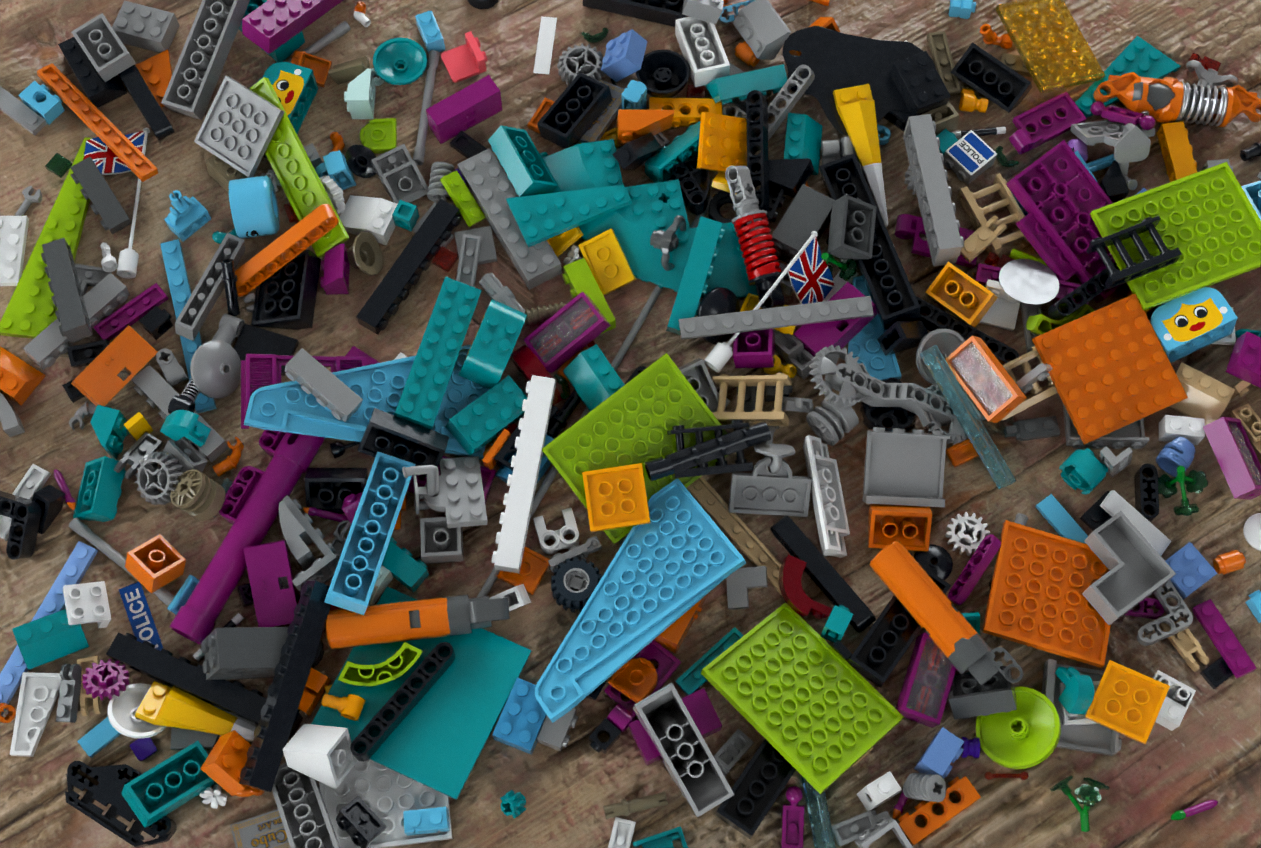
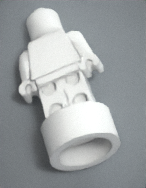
M103 242L100 245L103 256L101 265L105 272H113L117 269L118 264L115 257L111 256L110 246Z

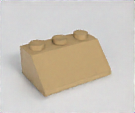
M1181 362L1175 373L1188 398L1169 407L1188 417L1205 419V425L1219 419L1235 389Z

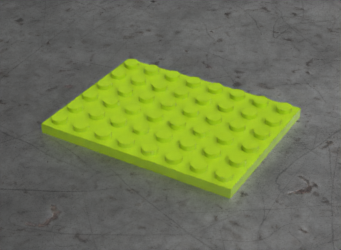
M1227 162L1101 207L1090 213L1102 238L1139 224L1145 218L1160 216L1161 220L1155 227L1168 249L1179 248L1182 253L1176 263L1127 282L1132 293L1136 294L1144 311L1203 287L1214 285L1261 267V220ZM1148 231L1138 234L1151 256L1156 257L1160 255V251ZM1131 237L1121 241L1133 262L1138 264L1144 260ZM1114 244L1108 246L1120 271L1125 269L1127 266Z
M665 353L543 447L542 452L586 509L587 503L582 472L638 463L643 465L647 500L649 501L652 495L677 479L669 475L651 482L645 469V462L659 457L664 459L665 455L677 452L675 434L668 435L667 431L673 430L672 426L684 425L685 429L719 426L721 424L673 360ZM722 429L723 435L728 434L725 429ZM714 430L703 431L704 442L715 438ZM695 432L683 433L685 448L696 445ZM717 459L706 462L708 467L715 466ZM701 476L678 479L687 488ZM633 526L603 531L611 542L615 544L626 536Z
M786 602L701 671V674L820 795L904 718L897 709Z

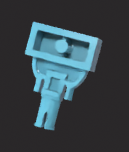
M340 150L323 156L324 162L315 168L319 178L329 175L342 190L357 185L353 172L349 169L346 159Z
M177 190L173 191V194L170 193L169 198L174 209L170 207L171 212L164 220L168 228L184 242L210 221L211 217L208 210L193 196L191 198L187 196L182 197L181 192Z

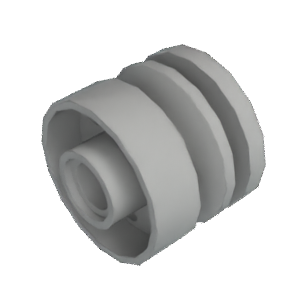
M830 399L827 401L823 400L821 407L816 406L806 416L813 432L830 446H834L844 437V433H849L859 423L858 417L850 405L846 408L844 405L838 407L837 403L831 405Z

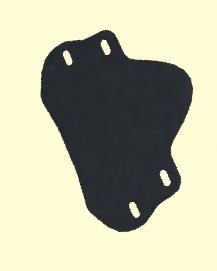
M820 26L797 30L785 40L783 57L788 68L787 79L790 78L800 65H807L811 68L815 78L804 94L817 98L827 118L840 133L848 136L836 109L833 96L834 90L869 84L875 103L877 123L892 110L909 112L889 73L895 62L924 52L913 43L854 36ZM789 51H800L801 56L791 55ZM804 71L801 74V78H807L809 71ZM797 86L791 87V90L794 92L798 89Z

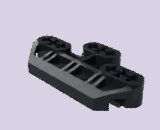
M74 761L68 766L66 774L68 792L65 791L66 802L132 846L141 848L167 842L175 834L176 823L167 816L158 820L168 826L166 830L156 823L144 828L121 794L124 785L130 782V780L123 776L125 772L133 778L142 775L134 768L126 764L90 767L81 761ZM80 769L96 779L99 784L96 786L85 777L79 775L77 771ZM74 786L81 791H84L85 788L88 789L81 800L78 799L80 795L74 791ZM95 800L106 807L108 804H111L105 815H102L104 810L93 804ZM119 815L129 822L133 819L135 820L129 831L126 830L127 825L116 819ZM142 831H144L153 838H155L156 835H159V837L157 839L144 842L142 841L144 840V836H142L141 833Z

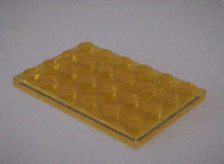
M1018 0L997 5L995 10L1040 94L1103 80L1105 74L1064 0Z

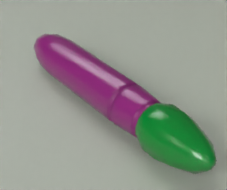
M1208 800L1184 810H1178L1171 815V820H1183L1186 817L1212 809L1218 804V801Z

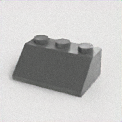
M844 195L832 202L827 253L841 259H871L877 207L848 195Z
M1010 668L1008 670V677L1010 679H1013L1012 671ZM970 672L954 675L949 692V702L954 720L1017 710L1014 683L1006 680L1000 672L984 685H981Z

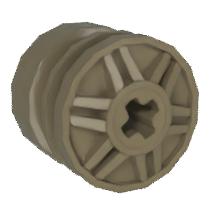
M196 469L184 472L177 479L180 480L178 484L173 485L176 489L174 491L171 490L170 499L172 504L187 512L198 521L210 520L219 512L225 501V489L219 483L209 479L205 474Z

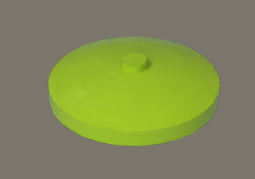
M1016 686L1014 688L1017 710L977 716L976 736L980 739L982 750L993 762L1010 769H1026L1040 764L1053 753L1060 739L1061 721L1055 706L1044 694L1032 688Z

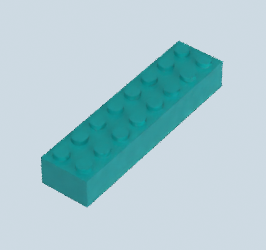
M445 277L394 413L395 416L432 429L482 290Z

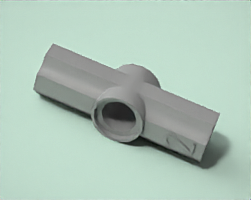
M487 273L482 277L479 284L491 299L525 313L522 306L515 300L516 298L507 286H503L493 273Z

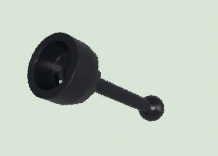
M341 442L331 443L330 448L334 459L341 457L347 448L359 445L360 442H352L346 445Z

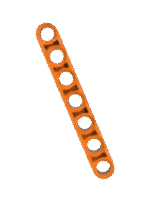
M322 204L234 271L235 275H237L236 288L238 297L247 295L338 224V218L331 205Z

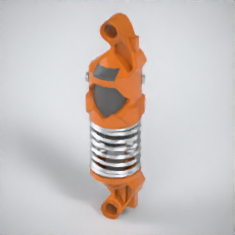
M1130 72L1121 76L1109 75L1108 80L1102 82L1093 94L1095 101L1102 103L1117 97L1128 110L1142 113L1144 116L1150 115L1157 123L1178 122L1181 120L1184 123L1188 121L1190 124L1195 122L1196 124H1209L1210 126L1215 125L1216 127L1223 128L1240 113H1245L1252 122L1261 121V115L1256 112V109L1261 111V99L1257 97V93L1248 92L1240 85L1217 89L1216 86L1210 88L1209 85L1204 88L1202 84L1197 87L1194 83L1190 87L1188 82L1185 84L1178 81L1177 78L1164 77L1163 79L1142 77L1135 72ZM1100 90H1105L1107 95L1101 94Z

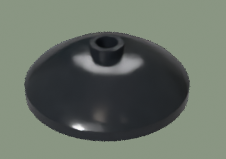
M724 287L713 288L703 297L699 305L697 317L740 312L739 301L730 289ZM734 333L703 337V339L708 343L716 345L718 342L729 341Z

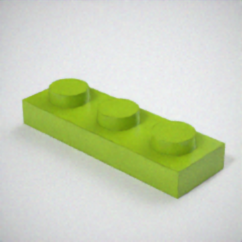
M457 170L440 179L469 227L486 218Z

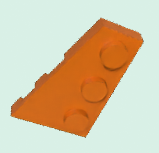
M168 49L136 64L140 75L161 108L165 107L161 102L172 77Z

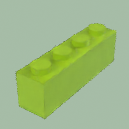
M585 258L565 265L562 277L565 284H569L571 287L570 293L572 298L574 299L582 291L591 298L611 325L602 333L616 328V320Z

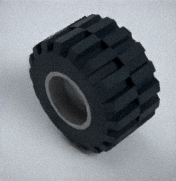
M574 557L573 561H570L568 558L565 559V564L559 563L558 569H554L553 576L551 577L553 598L556 599V603L559 606L563 605V609L566 611L570 608L571 612L575 613V609H579V612H581L602 578L601 574H599V569L597 567L594 568L593 562L587 563L585 558H582V561L578 560V557Z

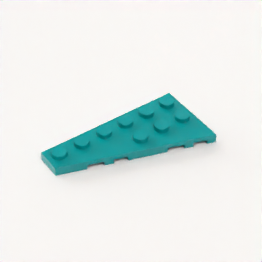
M1137 36L1075 104L1084 116L1088 118L1093 115L1090 107L1096 102L1093 97L1094 91L1102 82L1108 80L1109 75L1121 76L1126 73L1135 72L1142 77L1163 79L1168 74L1178 71L1181 66ZM1100 90L1101 94L1107 95L1105 90ZM1114 97L1105 102L1104 105L1106 107L1112 103L1115 104L1120 100L1117 97Z
M624 185L506 198L507 204L528 248L632 204Z

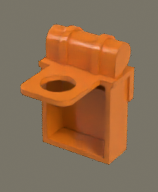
M295 50L291 57V63L312 69L317 86L324 88L332 61L308 54L305 51Z

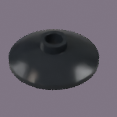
M352 145L347 149L345 159L349 169L355 175L362 178H371L376 174L370 162L376 158V155L369 148L363 145Z
M930 544L929 551H917L914 555L915 560L920 565L943 580H946L952 572V558L947 550L941 546ZM935 559L937 564L933 565L930 560Z

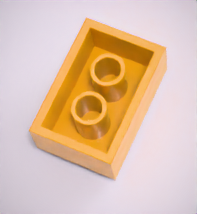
M949 261L925 292L974 328L998 298L994 293Z

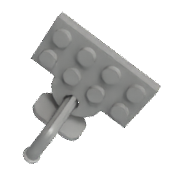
M1108 120L1071 124L1070 131L1086 145L1094 146L1096 143H1105L1114 146V159L1119 164L1128 189L1135 190L1137 188L1138 182L1127 176L1129 163L1142 161L1147 158L1151 145V140L1148 137L1155 136V128L1144 130L1140 124L1128 123L1124 125V123L1110 122Z
M768 426L771 440L754 445L755 451L763 454L765 458L757 462L752 473L732 472L728 511L729 513L808 517L812 478L792 476V470L782 458L794 455L795 449L786 444H772L776 428Z
M479 456L441 459L439 463L441 475H439L438 467L434 465L402 467L405 478L413 475L416 514H419V510L430 508L435 511L445 512L447 528L487 525L488 519ZM427 474L425 486L418 487L416 475Z

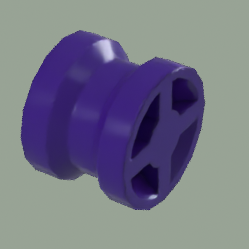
M961 737V740L964 741L961 746L964 749L960 755L961 758L972 756L974 759H978L980 756V739L978 737L973 739Z

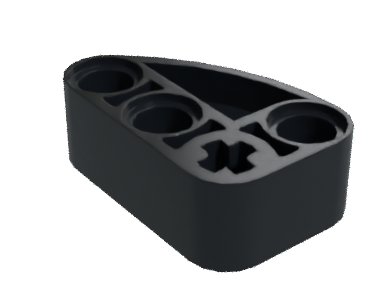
M693 157L675 165L672 169L673 180L679 179L683 200L690 212L700 215L705 212L710 199L709 170L697 168L698 157Z

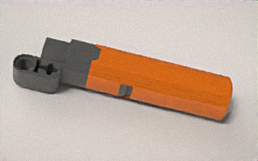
M894 541L886 546L870 561V567L921 628L926 629V633L960 674L969 670L981 685L988 682L998 672L1011 683H1017L1022 680L1023 670L1008 651L1002 647H996L993 650L989 647L956 607H952V602L900 541ZM997 651L999 653H1005L1003 658L1007 663L1009 662V660H1012L1013 662L1012 664L1006 666L1004 671L1001 669V667L1004 666L1001 661L996 662L994 660L996 658L995 653ZM1012 667L1020 671V676L1014 680L1008 677V670Z
M467 594L369 605L364 615L346 609H334L329 611L326 619L327 639L332 649L471 634L472 629L492 627V621L510 619L508 598L490 599L489 596L469 598Z

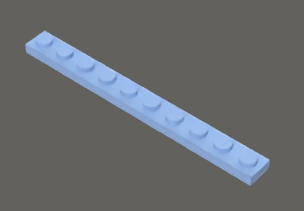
M78 541L32 621L65 609L63 586L80 583L98 552L97 549ZM18 644L0 673V704L10 703L21 684L22 673L28 672Z

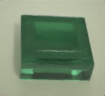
M56 153L45 167L62 178L72 166V163Z

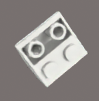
M1157 670L1152 678L1169 685L1170 688L1155 722L1173 731L1180 726L1196 690Z

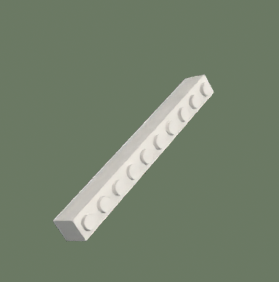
M532 375L531 381H527L526 393H528V398L523 400L522 411H525L524 418H520L518 430H521L520 437H516L515 440L517 453L516 456H512L511 467H514L513 473L509 474L507 486H510L509 493L504 495L503 505H506L505 513L501 512L499 524H502V529L496 535L498 549L493 551L492 563H495L496 570L520 574L543 455L542 448L545 445L556 388V380L554 378Z

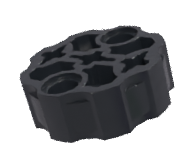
M889 378L883 381L885 383H902L900 379ZM863 402L860 405V411L864 418L863 423L870 430H873V427L885 428V431L892 432L893 428H901L907 432L917 417L912 412L908 415V410L901 407H891V409H888V407L869 408L870 405ZM882 423L890 424L891 428L884 427Z

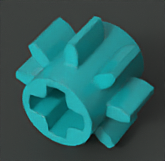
M510 790L500 798L502 800L500 807L506 816L512 815L513 818H516L526 811L524 807L526 799L521 792L514 793L513 790Z

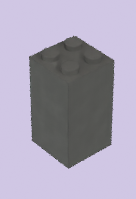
M804 184L802 185L773 232L772 240H770L775 244L772 248L776 249L774 255L778 256V260L789 264L812 235V231L818 233L816 238L819 241L831 221L832 202L836 200Z
M288 627L215 628L202 641L201 645L202 653H205L203 672L206 673V680L274 678L275 667L281 658V648L288 636Z

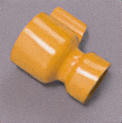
M962 88L959 110L965 112L978 110V112L985 113L988 107V99H977L974 90Z

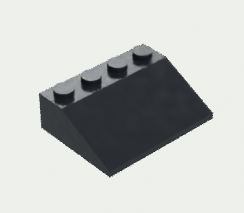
M304 250L257 286L251 325L255 327L292 330L312 328L321 259L312 251Z

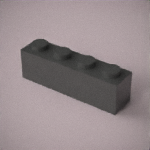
M91 157L70 167L73 171L71 177L76 185L80 183L83 187L80 190L86 200L90 198L93 204L90 207L95 215L100 214L103 220L100 223L105 231L110 230L114 234L132 224Z

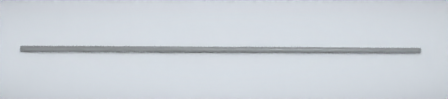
M710 196L709 203L707 205L705 212L695 217L690 228L698 227L700 217H704L709 209L710 200L713 199V197ZM658 285L654 288L612 361L611 365L615 371L663 290ZM587 407L582 413L580 419L590 412ZM554 466L551 467L534 497L530 520L558 473ZM495 566L477 597H486L500 572V570L495 569Z

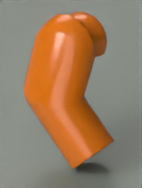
M332 132L330 139L332 140L333 149L330 152L339 150L342 152L345 148L343 137L338 132Z

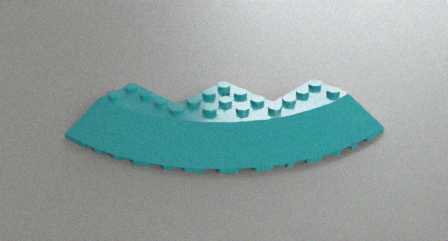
M614 139L576 144L543 157V161L558 185L552 193L623 185L619 163L612 155L616 152ZM679 179L625 187L632 204L578 226L583 233L581 238L586 241L612 228L636 278L645 282H652L662 289L663 287L674 290L673 292L678 293L697 227L690 228ZM677 215H682L686 221V230L681 231L678 228L675 233L677 238H679V244L677 249L669 252V263H672L674 268L666 271L661 263V250L650 245L651 235L653 231H666L673 224L674 218ZM732 222L723 223L722 229H725L721 243L716 244V247H719L715 262L711 261L710 264L714 267L710 279L705 281L708 284L706 293L713 288L724 287L730 289L737 299L746 298L748 293L758 296L756 286H749L746 265L742 257L743 252L740 250L741 245L738 243L739 238L736 236L737 232Z

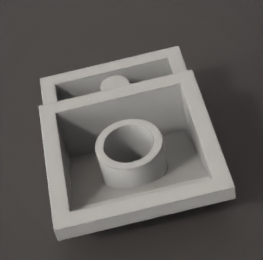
M405 144L370 161L394 203L398 204L400 200L411 203L427 195L428 186L414 159L412 160Z
M281 501L279 502V518L284 538L292 554L302 569L306 571L316 560L311 550L307 547L312 543V540L285 503Z

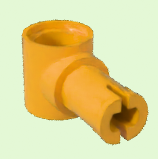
M325 693L321 704L322 706L338 710L341 716L347 719L358 721L365 704V699L353 694H348L347 697L343 696L341 698Z

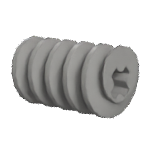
M439 161L432 164L427 193L429 200L438 203L440 199L447 201L446 198L450 197L440 179L454 171L452 164Z
M914 772L906 778L903 785V793L909 799L941 802L946 796V783L940 775Z

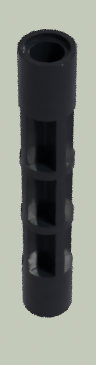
M763 421L748 426L747 430L743 428L665 455L664 459L659 457L645 462L647 475L652 482L771 440L770 430L766 422Z

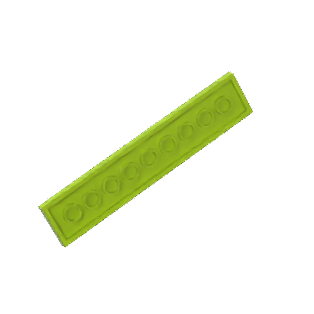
M263 77L249 89L284 111L265 154L298 220L301 221L322 204L331 205L338 218V224L312 244L317 257L322 258L328 250L348 240L349 236L269 78Z

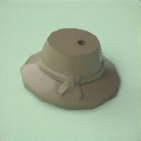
M361 232L355 238L354 244L348 249V261L352 267L360 269L369 276L377 275L383 268L381 248L376 238L370 232Z

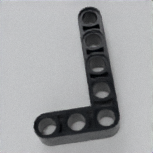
M0 491V515L12 518L6 547L7 556L12 560L29 558L35 550L42 511L41 506L35 501Z

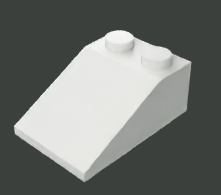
M350 195L345 206L346 210L341 213L339 218L347 232L359 235L361 232H370L378 243L387 245L396 227L392 214L398 204L382 198Z

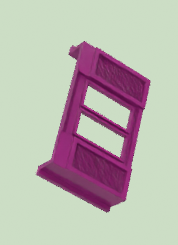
M246 354L245 360H241V429H249V426L244 425V420L252 393L261 387L281 383V366H286L294 356ZM312 356L324 367H331V373L367 366L366 357Z

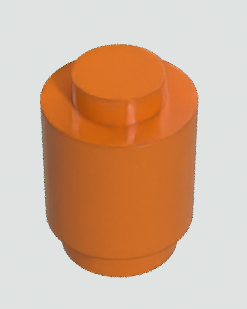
M745 41L738 43L736 46L735 56L748 66L755 67L761 60L757 59Z
M1238 550L1217 555L1213 559V566L1218 574H1228L1243 569L1246 563L1243 553H1239Z

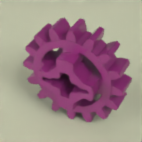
M101 659L98 665L93 662L92 669L86 668V674L82 675L83 689L86 690V694L92 693L93 699L100 696L102 701L107 696L111 700L114 694L119 697L120 690L126 691V685H129V671L126 670L125 665L120 666L118 660L112 663L111 659H109L107 663H104Z

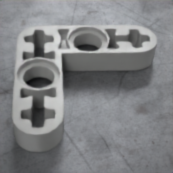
M1171 580L1165 583L1164 589L1161 586L1153 592L1167 615L1139 629L1137 640L1144 646H1150L1187 629L1193 621L1192 613ZM1169 597L1176 599L1177 605H1168L1166 599ZM1180 615L1182 618H1187L1186 622L1180 621L1176 625L1174 623L1179 619ZM1167 623L1170 626V631L1163 632L1159 628V624ZM1153 630L1156 632L1151 635L1150 639L1142 637L1144 632L1146 634L1152 633Z

